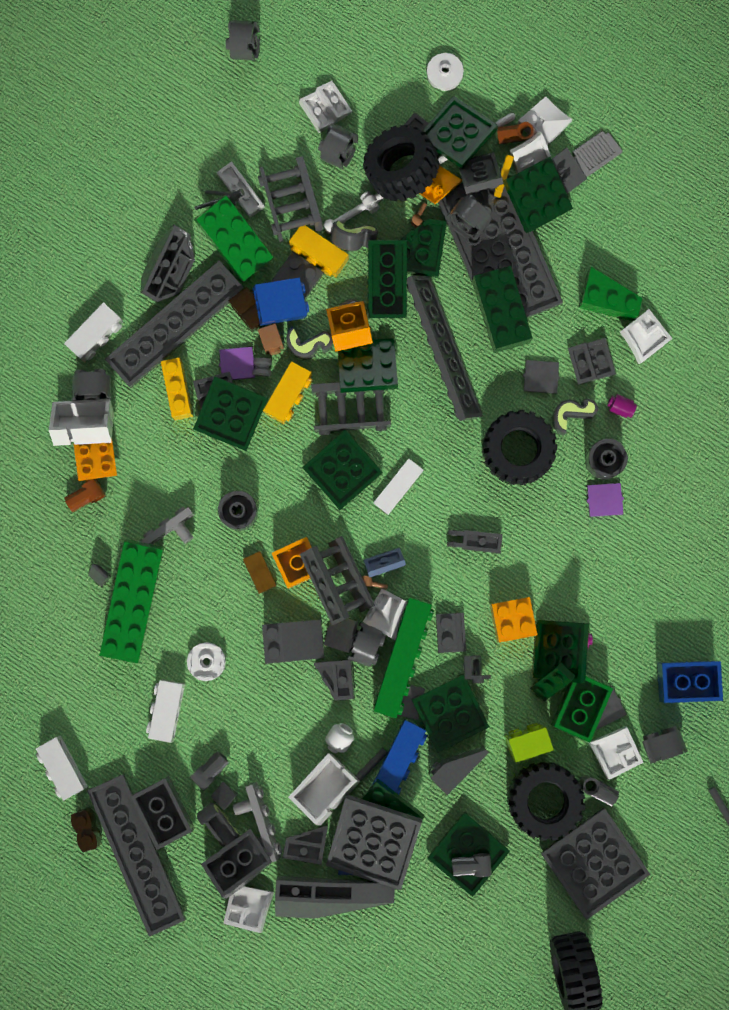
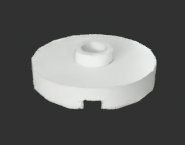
M441 53L430 60L426 74L429 83L434 88L441 89V91H449L460 84L464 69L458 57L450 53ZM447 69L448 72L444 73L442 70Z
M209 642L200 643L193 647L187 658L188 670L196 679L202 681H210L219 677L226 665V658L222 649L216 644ZM205 658H208L210 660L209 665L204 664L203 661Z

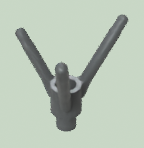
M243 189L228 192L205 191V194L226 195L234 206L239 201V198L245 195ZM219 199L195 206V210L211 206Z

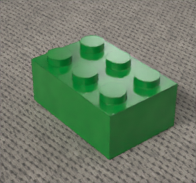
M587 676L585 683L570 682L551 725L590 743L613 688Z

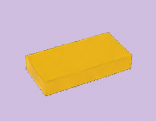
M506 156L501 170L502 180L508 177L514 159L513 156ZM504 184L495 188L494 196L501 198Z

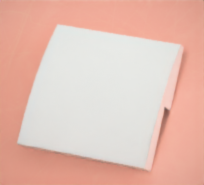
M333 81L317 87L314 93L301 98L299 101L300 106L318 133L326 130L330 124H336L352 112Z

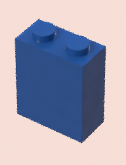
M300 277L256 284L253 287L260 326L304 319L309 312L308 302L304 301L303 296L305 294V285L303 282L301 283Z

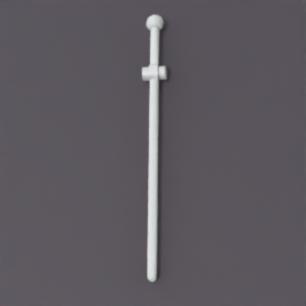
M510 113L495 123L498 127H503L515 119V114ZM440 155L438 159L439 165L448 159ZM369 191L365 192L360 197L362 200L361 204L334 220H326L323 224L325 231L331 234L334 222L340 221L344 223L364 210H369L371 214L375 213L380 208L378 202L384 198L378 193L371 195Z

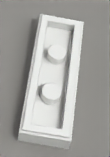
M232 161L216 172L229 191L243 189L245 195L240 197L237 202L249 218L265 208L262 201Z
M408 459L373 504L389 515L424 470Z

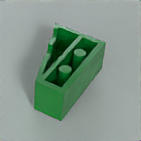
M590 267L587 272L579 308L634 321L639 316L643 298L595 268Z

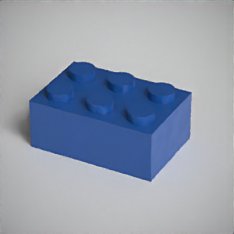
M721 661L657 663L659 702L723 701Z

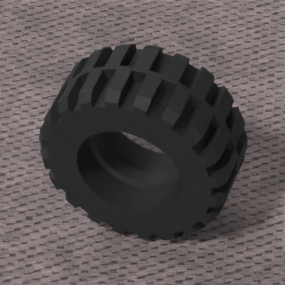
M408 125L393 126L388 131H382V134L379 137L376 136L373 139V143L367 147L368 152H365L363 163L365 174L375 191L381 197L390 199V201H397L398 199L400 201H407V198L413 199L417 197V194L424 193L426 191L425 188L427 186L430 187L433 183L432 179L436 178L437 170L439 169V156L428 135L422 129L411 125L409 127ZM413 155L410 163L404 168L397 171H389L393 163L398 159Z
M518 410V412L510 411L505 415L499 416L490 425L483 439L482 456L485 458L484 463L486 467L490 468V473L493 476L496 475L499 478L498 480L509 482L510 485H526L527 483L537 481L552 467L551 465L556 459L555 454L558 445L555 443L557 438L555 433L553 434L551 431V425H547L542 416L537 417L534 412L526 413L525 410ZM516 430L530 434L537 444V454L533 461L522 466L514 465L507 461L501 449L504 437Z
M552 762L533 763L528 768L521 769L519 771L520 774L513 778V784L509 786L508 790L509 797H507L509 811L516 824L529 836L537 837L544 841L547 839L552 841L558 840L560 836L565 837L569 835L568 832L571 829L574 831L577 828L576 823L578 821L581 822L583 818L581 815L582 810H585V804L583 803L585 795L581 789L580 782L567 769ZM543 782L557 785L564 796V804L561 811L550 819L536 817L528 807L529 793L536 785Z
M581 931L554 936L550 940V954L556 985L564 1010H599L603 1004L602 989L597 964L588 937Z

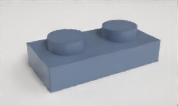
M400 548L364 560L369 578L406 565Z

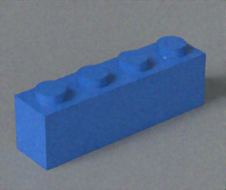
M404 719L373 784L379 779L399 795L401 791L399 785L402 780L406 781L410 773L408 767L418 757L417 748L419 744L423 746L428 736L425 734L426 729Z

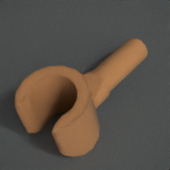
M423 202L417 214L412 217L411 225L415 228L424 222L420 217L427 206L425 202Z
M362 576L366 587L388 588L387 584L372 582V577Z

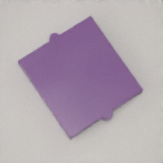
M253 347L219 350L221 374L230 372L232 380L255 378V375H253Z
M621 483L587 485L588 500L586 502L589 505V517L623 515L622 501L624 497H622Z

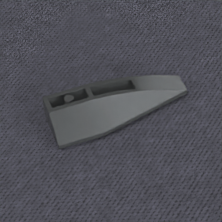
M278 876L276 879L275 917L315 919L394 903L395 889L366 880Z

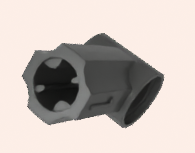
M217 751L190 778L204 791L230 762L223 754Z
M584 775L579 780L582 791L587 795H591L611 807L616 803L619 797L618 790L590 775ZM592 780L593 787L586 790V783Z
M481 853L474 854L472 857L452 858L453 876H491L490 854Z

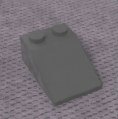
M321 620L262 625L265 664L324 658Z
M482 746L443 759L440 763L436 761L429 768L430 779L448 795L489 752Z
M249 829L201 863L221 897L226 900L268 867L272 861L252 830Z

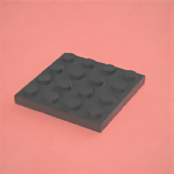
M346 795L326 866L401 891L423 819Z
M602 808L579 824L574 831L568 832L569 835L561 837L540 852L586 920L651 875L605 808Z

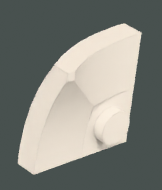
M544 97L518 120V124L523 122L531 123L536 132L540 131L543 134L546 144L549 145L572 122V119L558 109L547 97ZM526 128L524 131L529 135L531 128Z
M540 131L521 145L510 150L511 156L514 157L513 165L516 174L551 156L543 134Z
M650 309L620 331L631 348L638 364H641L672 339Z
M381 589L374 601L375 606L370 608L363 622L379 629L383 634L396 640L399 622L408 602Z
M626 726L593 739L589 743L606 778L609 780L643 763Z
M248 886L242 887L229 897L223 924L262 933L274 892Z

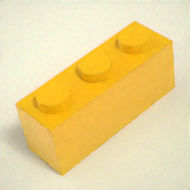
M306 225L299 227L289 241L291 251L299 256L301 254L307 258L306 261L313 266L318 265L321 267L322 272L329 277L331 275L337 277L349 260V254Z
M174 358L161 361L172 418L180 420L194 417L182 360Z
M291 361L263 410L264 414L282 424H285L286 421L289 422L294 414V411H292L296 404L299 405L304 397L302 392L305 388L308 389L313 381L311 378L312 373Z

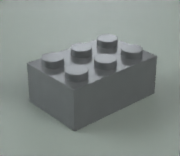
M169 776L130 796L156 850L191 833L195 829Z

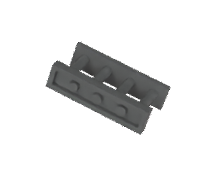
M303 156L296 158L297 166H294L293 169L265 176L263 167L259 168L261 175L258 176L260 187L264 186L274 220V224H271L274 236L278 235L279 242L283 241L282 231L308 224L310 226L314 225L316 232L323 230L322 220ZM293 176L301 178V182L294 186L271 192L268 187V183ZM298 192L305 193L306 195L303 201L274 208L272 199ZM303 208L310 209L311 214H308V217L282 224L278 223L276 215Z
M340 382L311 384L312 395H316L319 403L320 426H314V431L319 432V435H329L330 431L376 428V431H386L387 427H391V421H385L384 390L373 391L376 400L377 422H366L365 391L354 392L357 401L358 423L347 424L345 396L346 393L351 392L341 393ZM327 394H335L337 396L339 424L328 425Z
M343 536L329 542L330 548L319 552L317 546L299 554L332 625L349 618L348 612L355 608H358L361 613L375 606ZM334 555L338 565L327 569L323 559ZM342 572L346 583L336 587L331 576ZM350 590L354 601L344 605L339 594Z

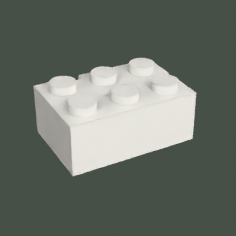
M110 399L52 402L49 433L53 446L71 445V442H74L75 445L111 443L114 412Z
M328 753L288 798L315 825H322L333 813L330 809H336L346 798V795H349L361 781L348 769H345V766L333 754Z

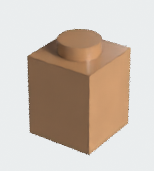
M276 323L257 329L266 355H276L284 349Z

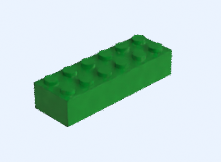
M129 539L124 541L99 656L138 664L164 547Z
M408 598L397 638L394 642L373 709L374 712L392 718L402 715L405 705L402 699L403 696H408L411 686L407 683L409 677H413L417 666L413 664L415 658L419 659L422 647L419 645L421 639L425 640L428 628H425L427 621H431L434 610L431 609V604Z

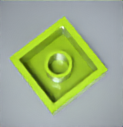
M532 723L527 725L525 730L514 729L508 732L509 735L504 736L511 758L515 762L554 750L545 726Z

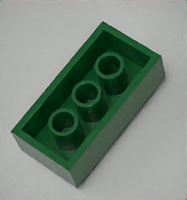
M368 240V318H407V240Z
M507 266L475 275L472 283L493 353L529 344L533 337L512 267Z

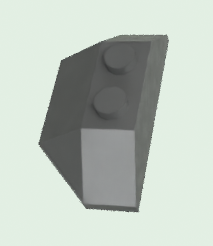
M172 225L157 242L142 274L140 293L156 302L179 294L195 261L191 236L188 232L176 225Z

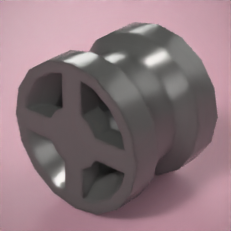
M254 358L253 364L255 369H253V375L271 376L270 365L272 360L269 358Z

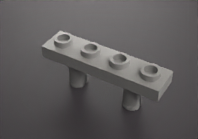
M182 507L175 512V517L170 520L169 518L163 520L159 524L160 527L155 531L151 529L143 535L144 539L139 542L154 545V543L171 531H176L183 543L186 544L194 537L185 526V521L195 514L191 508L187 507L185 509V507Z
M258 782L250 783L245 787L249 799L234 804V813L240 815L253 811L261 836L257 839L271 861L275 862L281 857L282 850L274 836L276 834L275 827L270 823L268 817L270 815L269 808L264 804L262 798L264 797L263 789L258 785Z

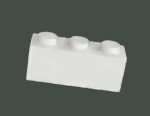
M103 302L64 344L85 363L86 360L89 361L95 356V351L100 346L103 347L108 342V337L112 333H116L121 329L123 321Z
M163 679L156 683L154 694L157 695L156 701L152 702L150 714H153L152 721L148 722L146 733H149V739L170 743L174 741L185 687L184 683Z
M61 736L36 748L38 752L36 753L37 759L47 769L45 770L46 776L56 786L54 790L59 798H62L64 801L88 787Z

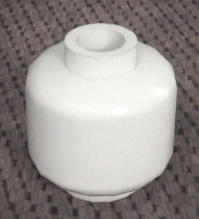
M343 723L335 724L328 732L325 741L331 752L344 753L352 744L354 735L353 730L348 725Z

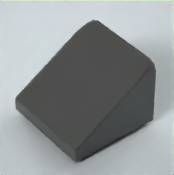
M93 564L88 573L101 587L111 578V575L99 564Z
M223 781L211 795V798L225 810L238 793Z

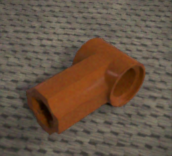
M529 122L498 127L497 131L499 144L525 142L537 133L536 129ZM526 128H531V133L526 137L523 136V131Z
M97 479L84 483L81 486L82 488L64 498L71 512H75L89 503H95L106 496Z

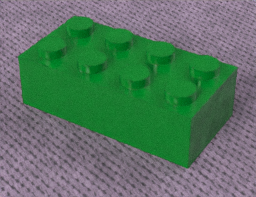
M226 195L222 196L194 219L242 281L248 279L274 258Z

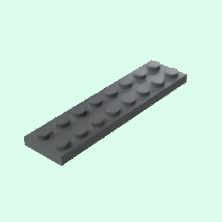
M218 261L106 357L105 360L123 381L132 388L229 304L228 300L243 290L244 287Z
M408 277L407 289L413 297L414 307L421 318V326L427 334V342L433 350L434 360L441 371V379L447 387V394L449 399L452 400L456 417L459 421L482 417V411L431 277Z
M125 774L87 790L148 936L150 937L185 921V914L158 851L130 798L133 793Z

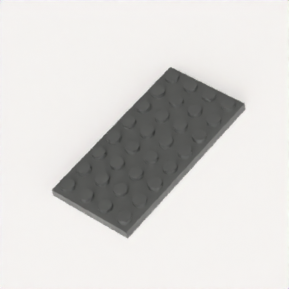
M463 183L457 185L438 202L471 283L475 275L511 266L527 318L563 303L533 231L525 233L505 186L501 198L494 196L495 188L483 189L474 194L468 193L474 196L477 202L488 206L492 211L490 214L491 222L477 240H473L474 237L471 236L469 239L462 237L451 227L453 224L451 220L447 221V215L459 199L467 195Z

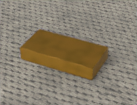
M261 551L243 559L259 594L276 586Z

